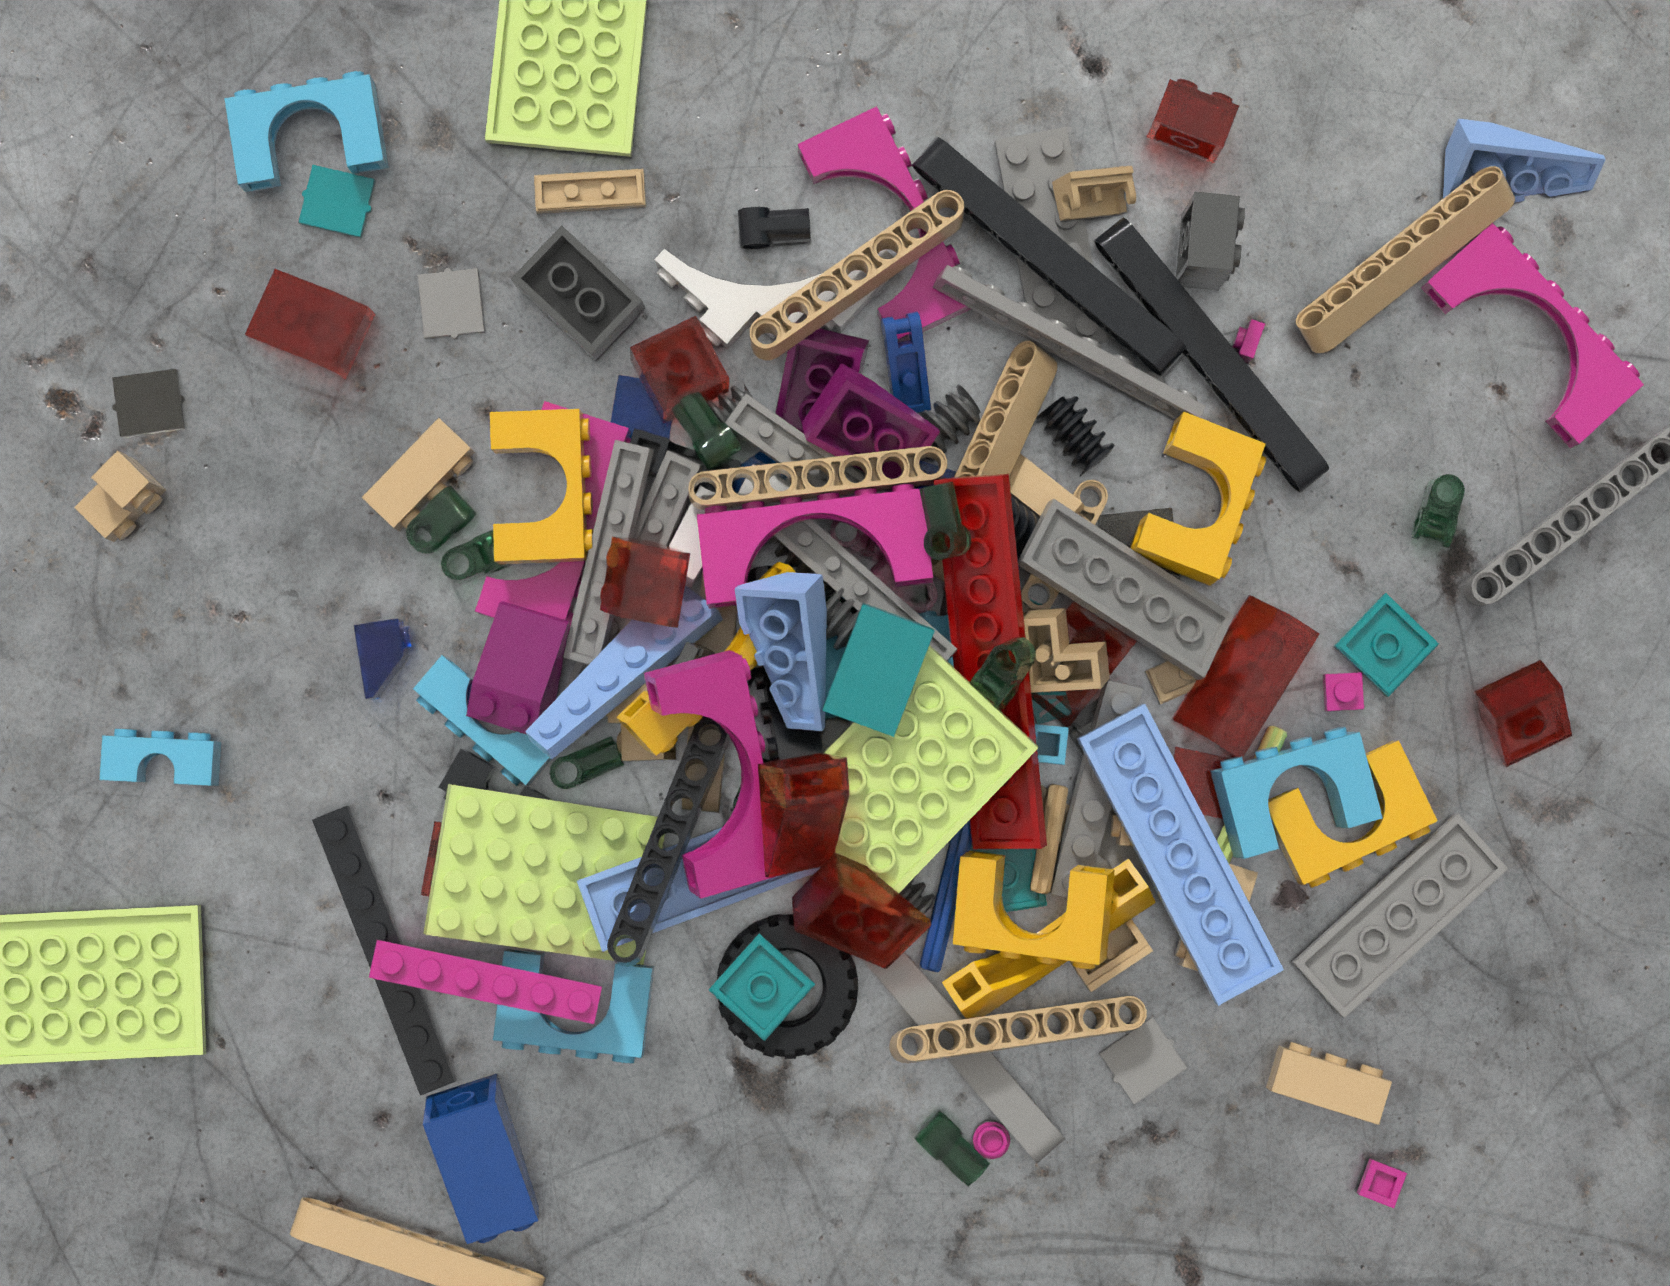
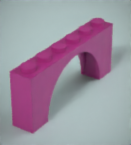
M877 106L797 144L798 154L813 184L840 177L870 180L896 194L910 212L924 203V200L928 199L919 179L913 181L907 169L912 164L903 146L897 148L892 138L896 131L888 114L881 116ZM918 228L919 237H924L927 233ZM941 242L919 258L912 277L902 291L888 303L877 309L880 321L882 318L893 317L894 320L906 318L907 313L918 312L921 319L922 332H925L971 310V308L932 288L938 275L947 265L954 267L960 264L951 244L945 246L944 242ZM909 332L897 334L898 342L909 340Z
M1492 223L1425 283L1421 289L1445 315L1456 306L1473 298L1486 295H1509L1536 305L1551 317L1566 342L1570 360V372L1564 396L1557 409L1545 422L1569 448H1572L1587 438L1644 384L1639 379L1640 373L1630 362L1622 361L1613 352L1615 347L1612 342L1603 334L1597 335L1588 325L1590 321L1586 314L1578 307L1572 308L1563 298L1564 292L1559 285L1552 280L1547 281L1538 272L1539 266L1537 262L1527 253L1522 254L1513 245L1514 239L1505 228L1501 226L1496 227Z
M544 401L542 410L568 409ZM583 414V418H589L590 441H584V455H590L592 469L591 478H585V491L592 493L593 513L592 515H586L587 530H594L614 442L619 440L630 443L631 431L627 427ZM586 561L560 562L550 570L526 579L503 580L486 576L475 612L494 618L499 603L504 601L570 621L571 626L574 614L572 611L578 597Z
M901 484L891 487L892 492L877 493L875 488H866L854 491V496L843 498L839 497V493H824L817 495V501L802 502L801 497H789L780 499V505L765 507L764 502L755 501L742 504V509L727 511V506L705 508V514H697L708 608L737 606L735 588L738 585L747 583L751 566L761 548L769 539L784 528L810 519H829L843 522L867 535L879 547L887 559L894 577L895 587L933 583L923 488L914 489V484Z
M728 650L645 672L644 677L651 710L662 716L690 713L711 718L729 735L740 760L741 788L738 801L729 820L707 843L691 852L682 854L689 891L702 899L786 874L783 862L787 860V852L783 841L778 838L776 826L780 824V817L775 804L771 803L769 790L773 788V782L769 770L764 767L762 754L765 753V742L762 734L756 728L754 717L758 716V707L755 698L749 693L747 681L751 679V673L746 659L742 658V655Z
M377 940L369 978L591 1024L595 1023L602 986L382 940Z

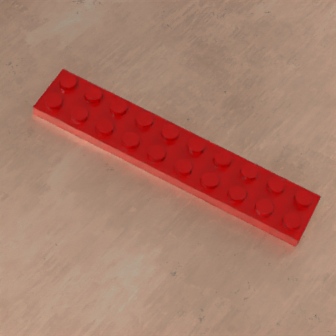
M1009 474L934 480L950 638L951 643L957 648L956 653L952 656L953 666L1037 745ZM1037 750L970 819L973 849H1042L1047 846Z

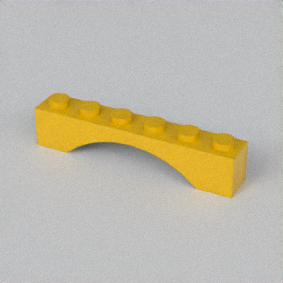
M777 561L760 579L786 572H796L790 565ZM740 626L731 644L725 651L731 650L742 655V658H745L751 671L757 665L754 657L757 651L749 634L744 635ZM643 691L616 718L645 750L657 756L659 753H665L676 744L677 736L687 726L690 727L699 722L703 716L690 713L662 716L651 710L648 691Z
M1129 859L1113 868L1115 874L1109 933L1156 903L1149 886ZM1066 912L1039 931L1038 934L1049 933L1058 929L1065 918ZM997 953L990 957L973 961L944 980L942 984L965 1019L983 1017L1067 961L1059 960L1056 964H1047L1036 961V956L1022 954V958L1012 959L1002 957L1000 953Z

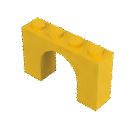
M580 409L490 412L491 450L495 454L536 452L549 455L561 464L567 481L566 494L561 506L548 518L530 523L493 524L494 561L498 564L586 561L588 551L592 549L593 529L587 530L586 515H592L593 513L592 493L585 491V478H591L592 473L590 455H584V441H590L589 418H583V413Z
M1183 412L1174 420L1163 454L1201 468L1214 479L1221 495L1220 513L1213 525L1200 529L1187 528L1148 513L1139 521L1130 548L1157 566L1209 586L1218 581L1220 577L1224 579L1232 563V558L1228 557L1231 545L1237 544L1243 531L1244 524L1239 523L1242 512L1249 509L1255 495V490L1251 489L1254 477H1259L1265 466L1266 457L1262 456L1266 443Z
M1399 740L1391 741L1366 753L1383 818L1376 820L1372 828L1357 840L1343 843L1323 834L1314 822L1299 788H1292L1268 799L1269 812L1277 842L1298 884L1304 885L1308 883L1310 888H1313L1330 880L1331 878L1328 873L1342 867L1344 872H1347L1364 863L1363 856L1374 851L1377 856L1394 850L1397 848L1395 841L1403 837L1409 836L1410 840H1414L1431 832L1429 825L1438 820Z
M968 851L960 856L953 945L964 946V951L969 953H985L986 949L1000 951V956L1012 959L1022 958V954L1036 956V961L1047 964H1056L1059 960L1073 961V966L1081 969H1094L1095 965H1100L1107 958L1115 870L1077 865L1070 870L1065 918L1060 927L1055 931L1038 934L1018 927L1005 911L1002 900L1005 855Z

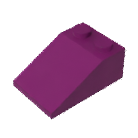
M819 328L790 348L787 352L775 414L804 433L802 421L840 364L842 363L860 374L863 373L869 340Z
M842 363L802 421L806 440L834 456L931 446L940 433L937 427L873 380ZM889 461L882 465V471L886 477L895 479L902 475L901 467L897 463Z
M501 601L472 681L466 716L526 734L525 731L556 700L570 621Z

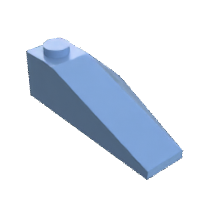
M1458 119L1445 150L1443 198L1476 172L1489 166H1496L1501 169L1515 196V202L1525 201V196L1545 193L1552 197L1593 189L1606 159L1604 155L1495 123Z
M786 572L738 585L735 588L739 624L744 635L749 634L757 651L754 657L759 666H764L772 684L770 687L771 694L787 728L823 731L825 728V711H822L826 697L827 625L823 574Z

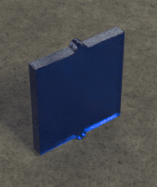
M618 375L611 423L629 428L631 431L629 438L632 437L634 428L669 439L678 384L653 381L650 376L641 379Z

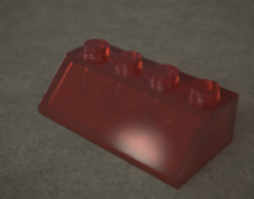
M1248 595L1231 622L1205 678L1195 680L1194 686L1187 693L1171 720L1229 757L1243 758L1320 633L1290 614Z

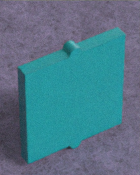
M312 165L307 189L302 191L304 201L298 223L362 238L367 213L372 211L370 201L376 180Z

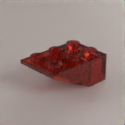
M816 753L758 764L765 877L769 878L832 865L849 799L847 757Z

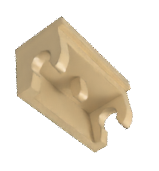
M1122 166L1072 171L1053 181L1052 186L1060 221L1122 215L1126 213V201L1128 204L1136 203V191L1132 173H1134L1133 167Z
M1130 919L1109 933L1107 958L1100 965H1095L1094 969H1081L1074 966L1073 968L1086 988L1092 992L1153 952L1136 924Z

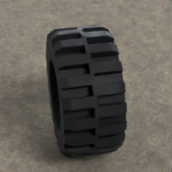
M797 914L768 916L749 925L730 943L719 964L717 980L760 933L779 951L789 950L802 953L816 964L823 981V991L817 1006L805 1017L793 1021H782L765 1041L719 999L718 1008L722 1018L724 1017L729 1030L734 1036L737 1035L744 1042L743 1044L751 1050L754 1048L762 1052L763 1055L772 1058L779 1056L785 1057V1059H796L797 1056H809L817 1053L824 1046H829L849 1024L853 1011H855L858 995L856 965L847 945L844 944L838 934L823 925L822 922Z

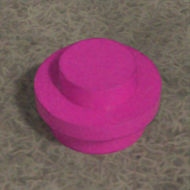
M987 1121L976 1128L973 1135V1145L982 1157L996 1159L1007 1152L1010 1146V1135L1001 1123Z

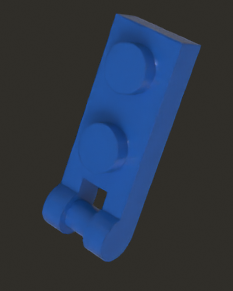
M907 313L906 318L896 320L893 317L882 318L881 329L885 344L890 394L916 413L931 410L923 332L919 313ZM909 332L910 340L898 342L897 334Z

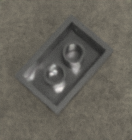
M1194 192L1181 214L1175 277L1183 287L1218 291L1225 281H1229L1230 274H1234L1235 267H1239L1241 245L1235 243L1239 230L1242 231L1245 219V208L1239 207L1240 196Z
M562 225L511 278L514 285L594 361L645 309L643 301Z

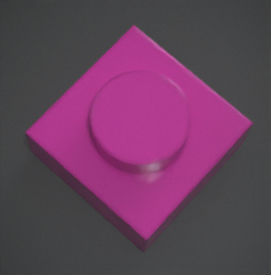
M1253 319L1248 322L1245 328L1239 326L1232 345L1233 348L1238 349L1237 353L1247 364L1254 358L1265 323Z
M1362 672L1323 675L1325 711L1364 709Z
M1369 1158L1357 1194L1394 1208L1407 1173Z

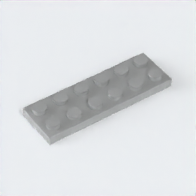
M1067 127L995 140L994 144L1003 190L1093 265L1085 219L1060 221L1052 182L1075 171ZM1016 257L1025 303L1033 306L1040 316L1048 320L1054 319L1068 326L1070 332L1081 338L1088 337L1099 344L1107 343V333ZM1037 345V346L1040 347L1043 351H1045L1047 354H1048V353H1052V352H1050V351H1048V350L1042 348L1041 346Z
M1055 499L1047 503L1018 559L1020 567L1197 680L1205 678L1234 617L1233 614Z
M1455 813L1295 958L1292 963L1342 1018H1345L1506 872L1508 867L1458 813Z

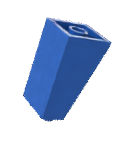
M494 1074L426 1096L423 1127L466 1243L469 1244L476 1241L478 1243H486L495 1239L500 1233L509 1230L515 1232L523 1231L531 1227L534 1222H537L539 1218V1205L498 1075Z

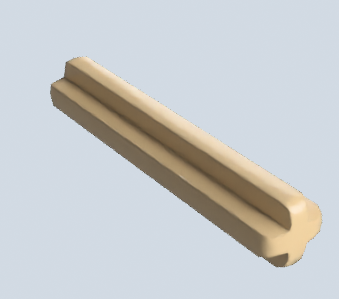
M1050 784L1047 789L1044 806L1047 846L1036 850L1030 884L1031 891L1036 893L1049 894L1051 891L1068 796V788L1062 785Z

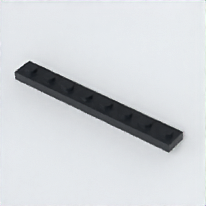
M345 806L312 819L371 969L377 940L401 945L403 943L349 806ZM375 979L420 1096L457 1081L421 988Z

